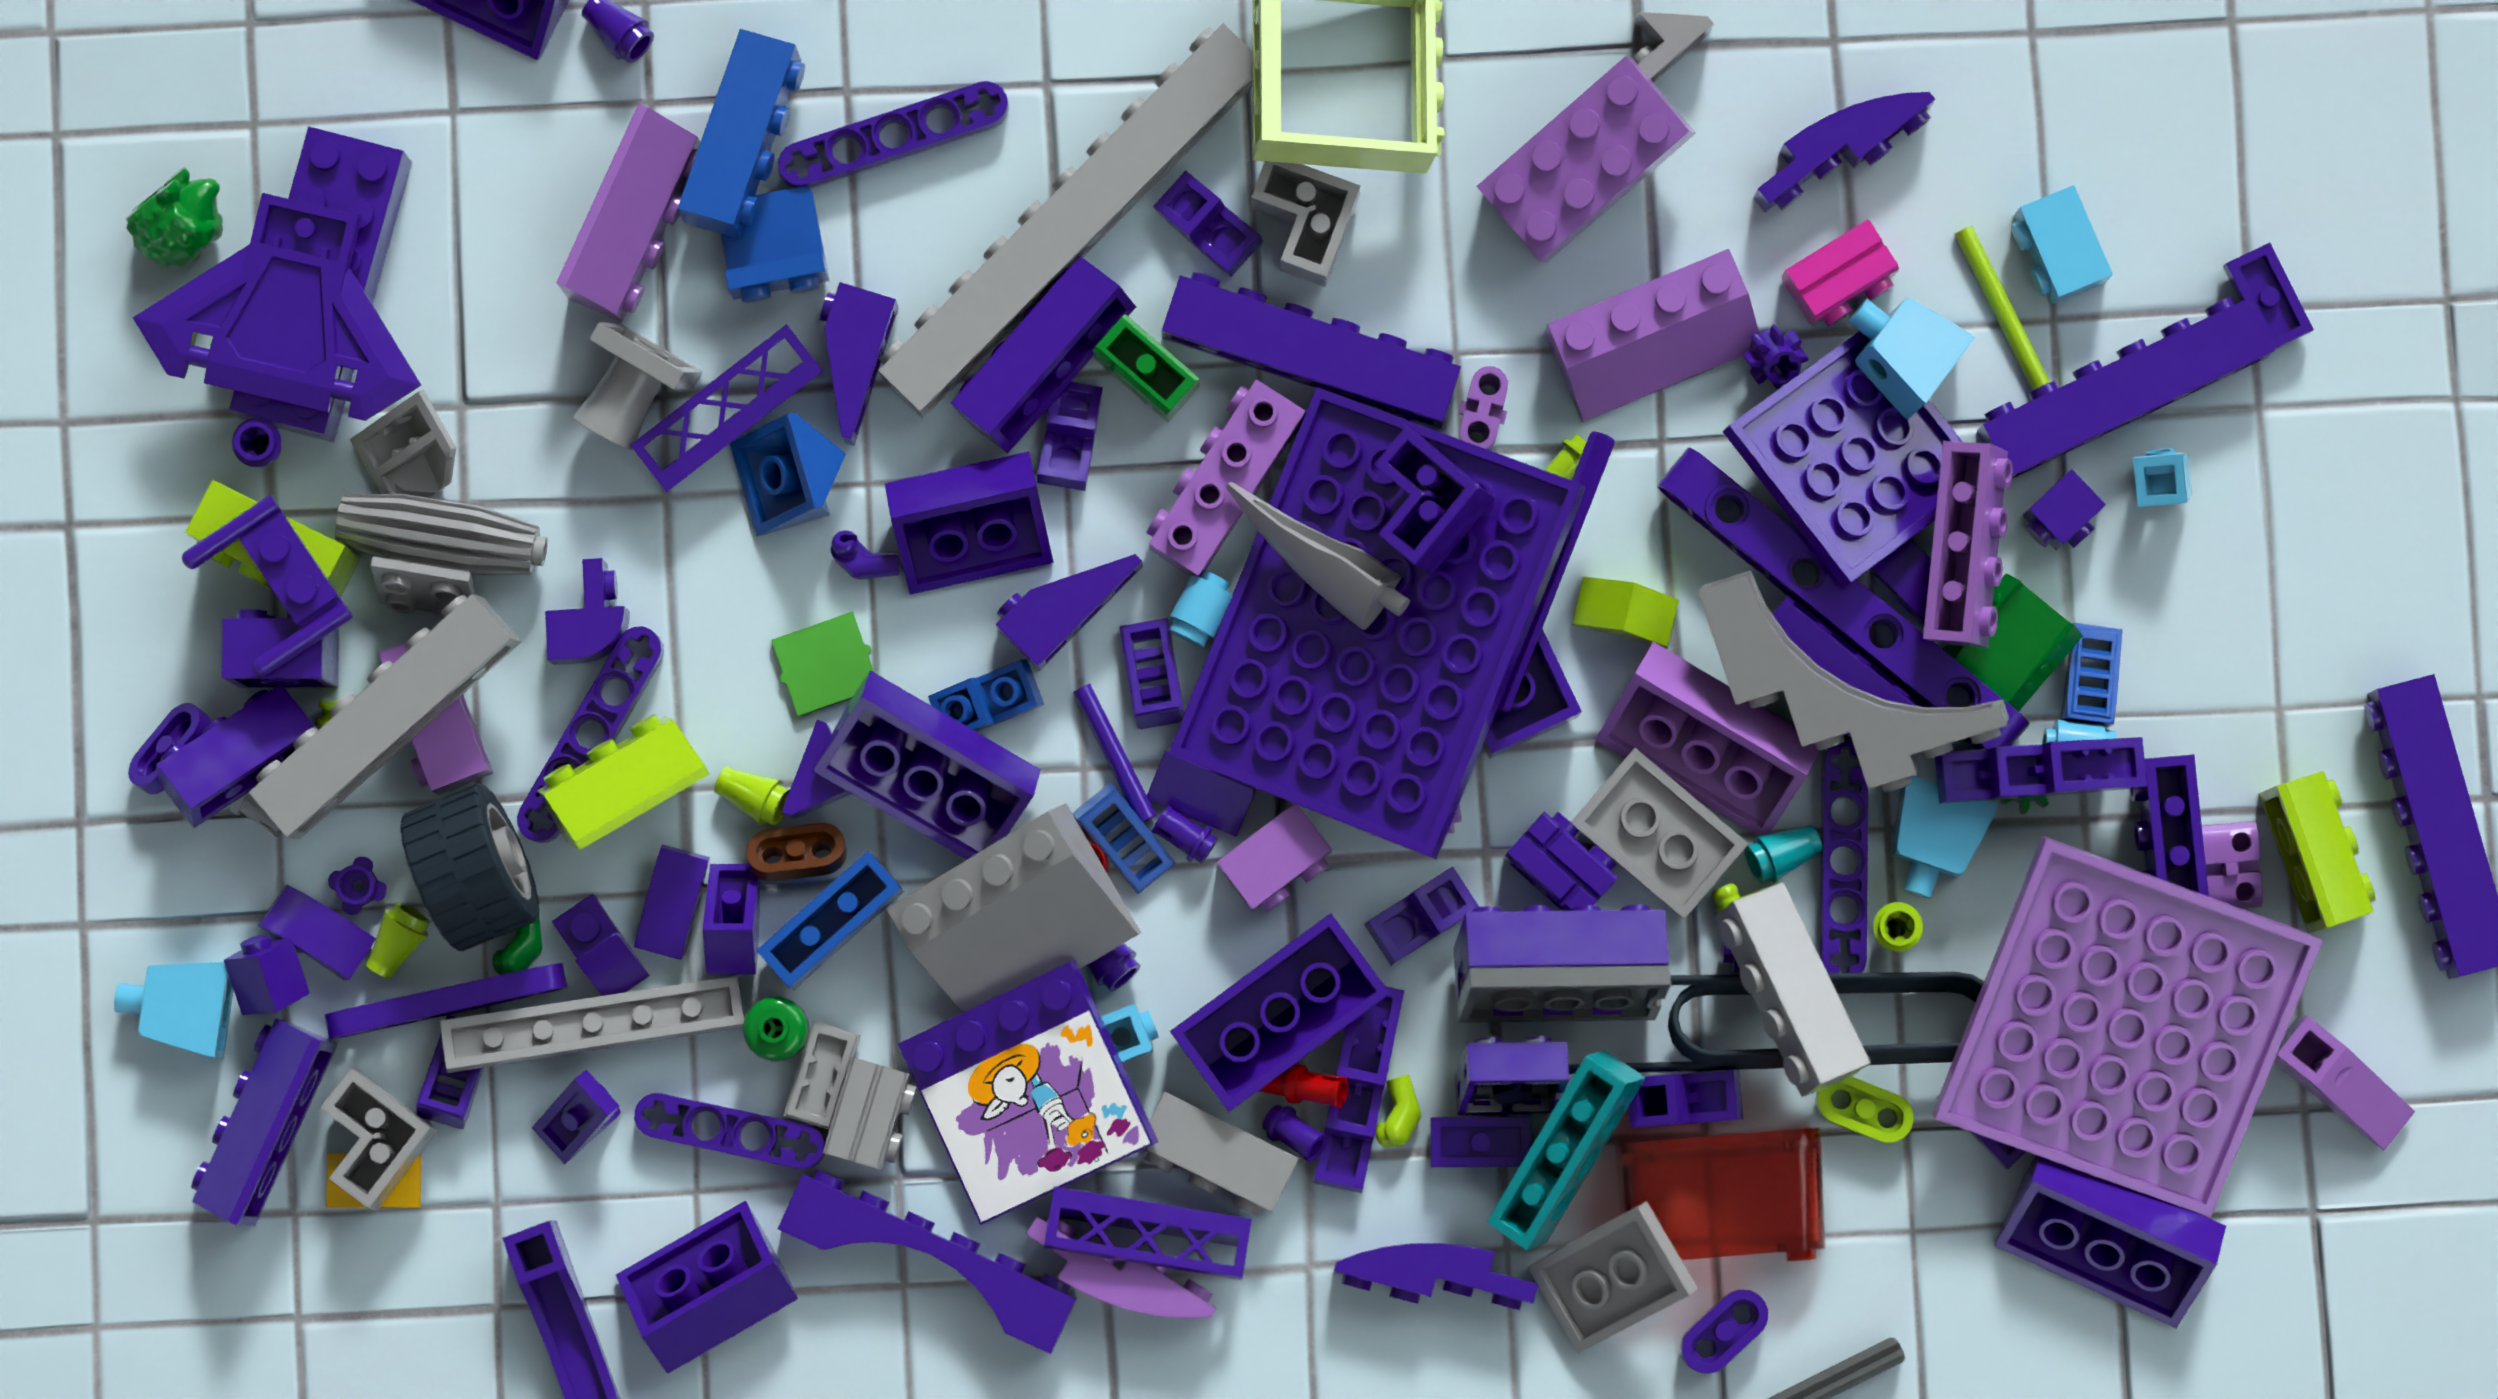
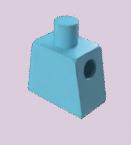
M1905 298L1889 315L1866 299L1848 321L1870 339L1856 357V365L1907 420L1927 403L1975 339L1968 331L1911 298Z
M1910 776L1912 783L1900 788L1891 857L1911 863L1903 890L1916 896L1931 899L1939 873L1953 878H1959L1963 875L1999 804L1990 801L1939 804L1937 783L1916 776Z
M224 962L150 965L146 971L144 986L127 983L118 984L114 999V1010L117 1013L140 1015L138 1035L208 1057L224 1059L234 990Z

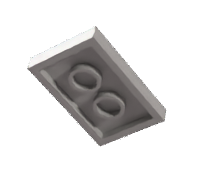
M1633 748L1571 821L1583 835L1684 920L1748 845L1744 839L1636 748Z
M1647 1201L1528 1266L1530 1273L1578 1353L1686 1298L1698 1289Z

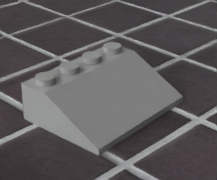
M1067 804L1045 812L886 908L911 953L962 1013L1070 961L1075 960L1080 970L1141 933Z

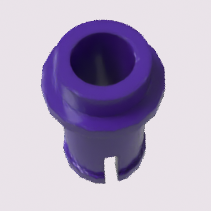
M1170 805L1162 812L1151 831L1188 854L1186 860L1189 862L1195 859L1201 864L1208 857L1218 840L1211 835L1212 829L1210 827H1207L1205 830L1175 811Z
M1280 1104L1275 1105L1269 1110L1263 1120L1262 1128L1267 1131L1268 1139L1272 1142L1280 1140L1303 1156L1308 1162L1317 1159L1327 1144L1326 1135L1297 1117L1296 1110L1290 1105L1285 1107Z

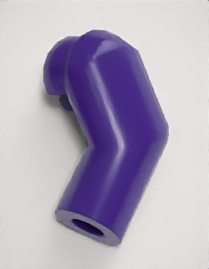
M849 530L839 531L832 538L830 549L832 557L852 578L863 580L900 575L897 551L872 554L857 540V535Z

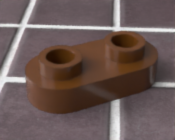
M813 823L760 831L748 842L746 856L750 870L757 878L763 881L776 882L832 874L844 864L847 857V848L844 836L837 827L828 823ZM820 850L830 851L829 855L818 858L814 856ZM771 856L781 857L777 863L768 864L765 862Z

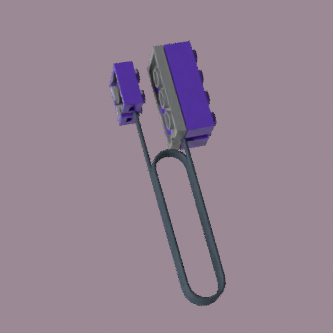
M1633 904L1625 906L1621 910H1601L1600 907L1595 905H1581L1573 908L1571 911H1551L1550 907L1536 905L1526 907L1522 911H1502L1499 907L1482 906L1475 908L1472 912H1465L1453 948L1458 1023L1656 1020L1661 1009V999H1665L1670 986L1690 985L1680 992L1669 1012L1668 1031L1674 1046L1683 1056L1691 1061L1625 1064L1638 1073L1784 1068V1060L1778 1048L1715 1051L1700 1048L1690 1042L1685 1036L1679 1023V1011L1682 1005L1690 999L1705 995L1752 994L1748 993L1744 988L1740 974L1670 975L1665 910H1650V907L1647 905ZM1962 972L1828 973L1837 994L1951 992L1963 994L1975 1003L1984 983L1983 980L1975 975ZM1535 1036L1527 1038L1523 1042L1503 1043V1040L1497 1037L1476 1039L1473 1043L1466 1044L1455 1075L1457 1115L1551 1114L1561 1098V1093H1564L1570 1080L1569 1074H1575L1580 1064H1568L1567 1042H1553L1550 1037ZM1960 1042L1862 1046L1871 1062L1869 1065L1944 1063L1953 1061Z

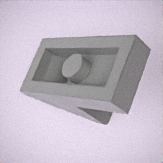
M1638 12L1635 19L1636 24L1652 40L1657 48L1653 50L1648 44L1636 53L1632 59L1650 80L1654 82L1710 34L1714 23L1708 16Z

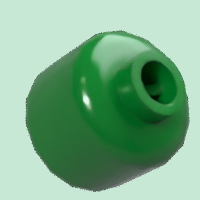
M767 997L756 1002L747 1012L743 1022V1037L749 1049L758 1057L772 1062L787 1061L797 1056L803 1050L809 1035V1021L804 1010L795 1002L782 997ZM773 1019L780 1020L783 1026H776ZM767 1022L771 1027L768 1035L765 1032ZM776 1031H783L779 1037L773 1038Z

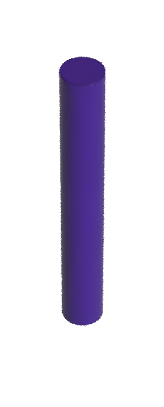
M1091 684L1075 690L1073 694L1130 807L1143 823L1156 817L1157 815Z

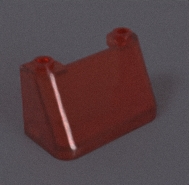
M1820 1128L1656 1140L1615 1145L1621 1215L1647 1201L1681 1260L1786 1252L1787 1261L1817 1259L1816 1249L1826 1248Z

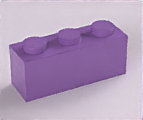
M406 642L379 652L382 663L386 661H391L392 664L395 663L407 652L404 648ZM464 694L412 739L418 756L411 760L416 778L421 787L429 785L430 790L437 795L493 774Z

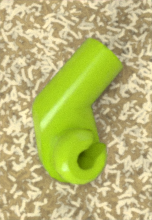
M1409 1074L1386 1081L1394 1108L1387 1120L1383 1123H1378L1375 1130L1377 1142L1385 1148L1392 1146L1401 1147L1407 1143L1421 1119V1109Z

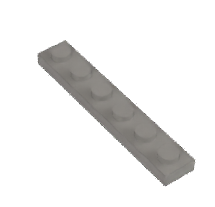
M737 975L441 1020L440 1026L446 1070L448 1073L739 1029L743 1028L744 1015Z

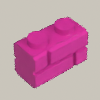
M1867 219L1786 269L1781 278L1794 300L1797 301L1808 322L1814 326L1824 320L1829 327L1849 315L1853 311L1849 303L1865 294L1868 300L1871 301L1891 289L1894 284L1890 278L1895 276L1900 268L1887 246L1884 245L1871 221Z

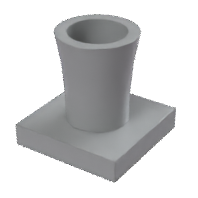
M599 322L589 340L613 353L615 357L591 395L576 411L573 418L601 437L621 447L633 450L630 445L637 440L644 419L662 383L674 390L694 389L703 371L621 323Z

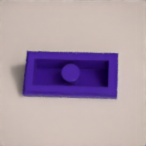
M1164 751L1147 797L1152 802L1164 807L1170 805L1178 813L1237 837L1256 789Z

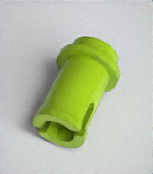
M1577 434L1570 440L1565 438L1562 441L1565 446L1546 467L1545 471L1572 480L1587 441Z

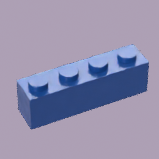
M744 29L739 30L678 206V211L685 224L736 239L741 238L745 225L752 226L759 206V199L755 197L760 180L767 181L772 171L774 153L770 151L775 136H782L788 124L790 109L786 107L790 92L791 90L796 92L799 90L804 77L805 64L801 62L796 44Z

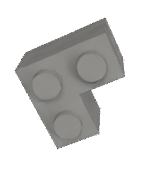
M1264 161L1251 196V209L1294 224L1280 260V271L1324 287L1327 286L1360 197V185L1303 164Z
M353 1068L349 1069L320 1107L359 1137V1140L329 1179L368 1209L372 1210L380 1208L438 1132L436 1128L363 1073Z

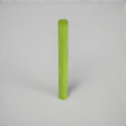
M1969 226L1955 233L1954 235L2032 391L2049 383L2050 380L1973 227Z

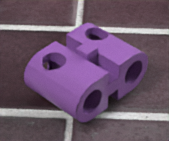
M1494 366L1480 368L1471 380L1467 401L1462 400L1459 414L1463 415L1458 439L1490 451L1494 446L1499 424L1505 423L1507 414L1503 407L1508 390V380L1501 369ZM1484 385H1490L1495 389L1496 394L1486 395L1480 388ZM1473 432H1479L1484 436L1485 440L1484 442L1476 443L1469 438V435Z
M2255 821L2202 825L2209 897L2241 909L2262 907V874L2259 871L2258 865L2260 846Z

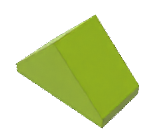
M1583 576L1571 625L1651 645L1655 642L1664 648H1668L1679 599L1635 582Z

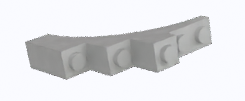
M1751 570L1703 585L1698 591L1735 705L1749 701L1751 708L1761 707L1779 700L1777 692L1783 690L1802 747L1815 743L1817 750L1830 748L1845 742L1843 734L1850 732L1868 789L1881 785L1883 792H1889L1905 787L1912 783L1910 776L1916 775L1920 768L1916 753L1923 752L1924 758L1927 759L1952 751V742L1971 737L1973 744L1994 739L2001 735L2000 728L2006 726L2009 721V715L2003 699L1968 707L1925 708L1887 701L1846 684L1818 666L1787 636L1766 606Z

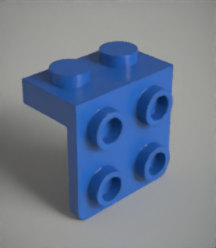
M806 186L755 195L759 199V206L752 226H744L740 239L721 234L727 270H725L726 282L733 300L741 298L744 303L762 301L770 298L771 292L790 289L791 293H803L818 289L819 283L830 281L814 196L811 189Z

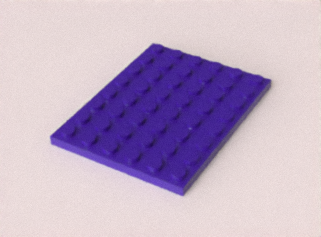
M1316 387L1269 504L1291 518L1337 541L1364 550L1401 576V579L1395 590L1410 600L1409 605L1400 616L1395 615L1384 607L1370 626L1363 630L1346 618L1307 584L1276 553L1258 531L1169 752L1226 777L1437 860L1586 487L1578 482ZM1405 426L1422 436L1495 497L1494 501L1432 576L1411 563L1379 535L1380 531L1410 495L1374 464Z

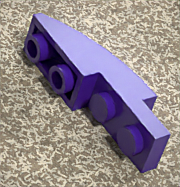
M1930 92L1901 93L1854 104L1826 116L1806 127L1783 144L1779 153L1788 165L1761 185L1753 198L1765 213L1776 204L1781 210L1785 209L1804 193L1800 185L1814 174L1819 180H1822L1840 166L1842 160L1838 156L1841 153L1853 168L1864 160L1870 166L1873 165L1893 148L1888 142L1902 130L1910 136L1931 119L1927 111L1936 99Z
M1410 1243L1385 1246L1338 1260L1334 1267V1272L1343 1274L1341 1284L1370 1291L1372 1282L1392 1287L1389 1297L1416 1304L1419 1303L1420 1295L1432 1296L1436 1278L1445 1280L1443 1286L1445 1291L1471 1298L1474 1288L1493 1293L1491 1303L1520 1310L1522 1301L1534 1303L1538 1288L1536 1283L1491 1272L1494 1251L1463 1245Z

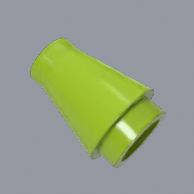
M729 766L723 768L714 786V793L726 798L758 824L764 825L769 823L773 826L777 825L784 816L782 809L790 789L783 787L782 780L738 771Z
M396 902L392 910H385L371 955L365 965L374 973L384 978L392 979L396 970L429 936L426 929L431 921L418 910L404 903Z
M1903 902L1889 903L1882 907L1875 916L1873 923L1874 935L1877 941L1890 951H1907L1914 947L1922 936V918L1918 911L1909 904ZM1889 920H1894L1900 924V936L1894 938L1888 934L1889 928L1887 923Z

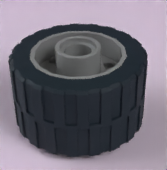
M477 783L403 815L400 825L401 840L412 878L433 923L452 948L463 952L537 921L540 913L539 897L528 859L504 808L488 787Z

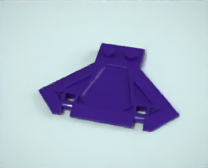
M262 193L249 245L133 317V320L166 374L185 379L189 365L206 368L204 384L328 413L333 398L350 402L348 417L363 421L368 420L422 386L350 268L362 219L360 215ZM197 333L213 337L210 349L194 346ZM341 367L357 370L355 383L338 379Z

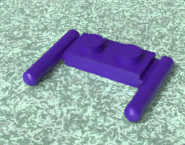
M271 494L182 554L183 564L189 569H195L240 539L250 557L295 624L299 627L300 630L254 660V670L260 676L269 675L353 618L351 612L343 603L341 597Z

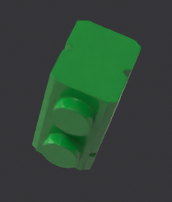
M1126 314L1117 321L1092 350L1093 357L1098 363L1144 403H1150L1152 410L1167 423L1200 387V378Z

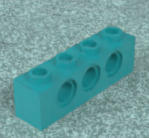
M1606 1050L1585 1056L1487 1223L1525 1250H1530L1547 1243L1646 1077Z

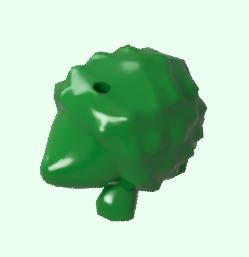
M183 167L164 186H161L138 204L126 218L128 222L126 229L132 235L134 247L147 259L154 260L161 267L171 265L181 267L196 261L202 251L218 240L223 232V218L218 213L217 195L220 185L215 179H198L189 182L190 173Z

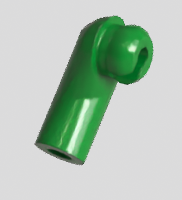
M539 916L537 921L516 929V937L503 950H497L494 953L492 965L499 975L526 970L540 956L543 944Z

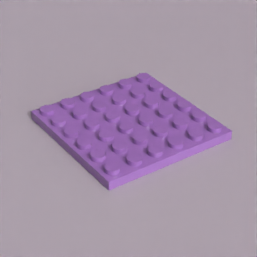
M2042 836L1936 1101L1932 1116L1948 1124L2211 1217L2323 940L2315 935Z

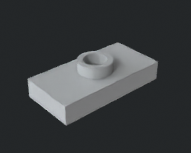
M812 1020L783 1116L830 1130L851 1058L855 1057L861 1038L860 1034Z

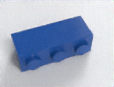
M867 851L756 951L790 989L795 990L904 893L905 890L879 861Z

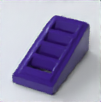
M1168 617L1119 626L1137 728L1147 729L1181 722L1185 710L1171 632L1169 631ZM1161 638V646L1134 650L1133 643ZM1165 659L1164 665L1137 669L1136 663ZM1168 678V685L1141 689L1140 683ZM1171 699V701L1144 706V703Z
M447 1014L446 1020L458 1017H454ZM440 1034L416 1103V1114L424 1119L464 1129L483 1068L448 1073L446 1063L444 1062L442 1034ZM440 1075L466 1082L464 1089L438 1082ZM434 1095L459 1103L455 1107L432 1099Z

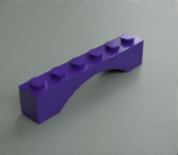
M817 1170L814 1178L802 1174L777 1228L778 1230L822 1250L852 1243L880 1242L903 1245L930 1254L956 1269L978 1289L994 1310L1006 1334L1049 1354L1053 1353L1077 1300L1076 1297L1068 1294L1071 1288L1069 1284L1044 1273L1041 1281L1023 1274L1026 1264L1000 1252L994 1261L977 1253L980 1243L954 1231L950 1240L932 1232L935 1225L934 1222L908 1211L905 1219L886 1211L890 1202L863 1190L859 1198L841 1191L844 1181L823 1171Z
M549 1220L503 1237L502 1240L518 1285L537 1324L564 1399H621L557 1220Z

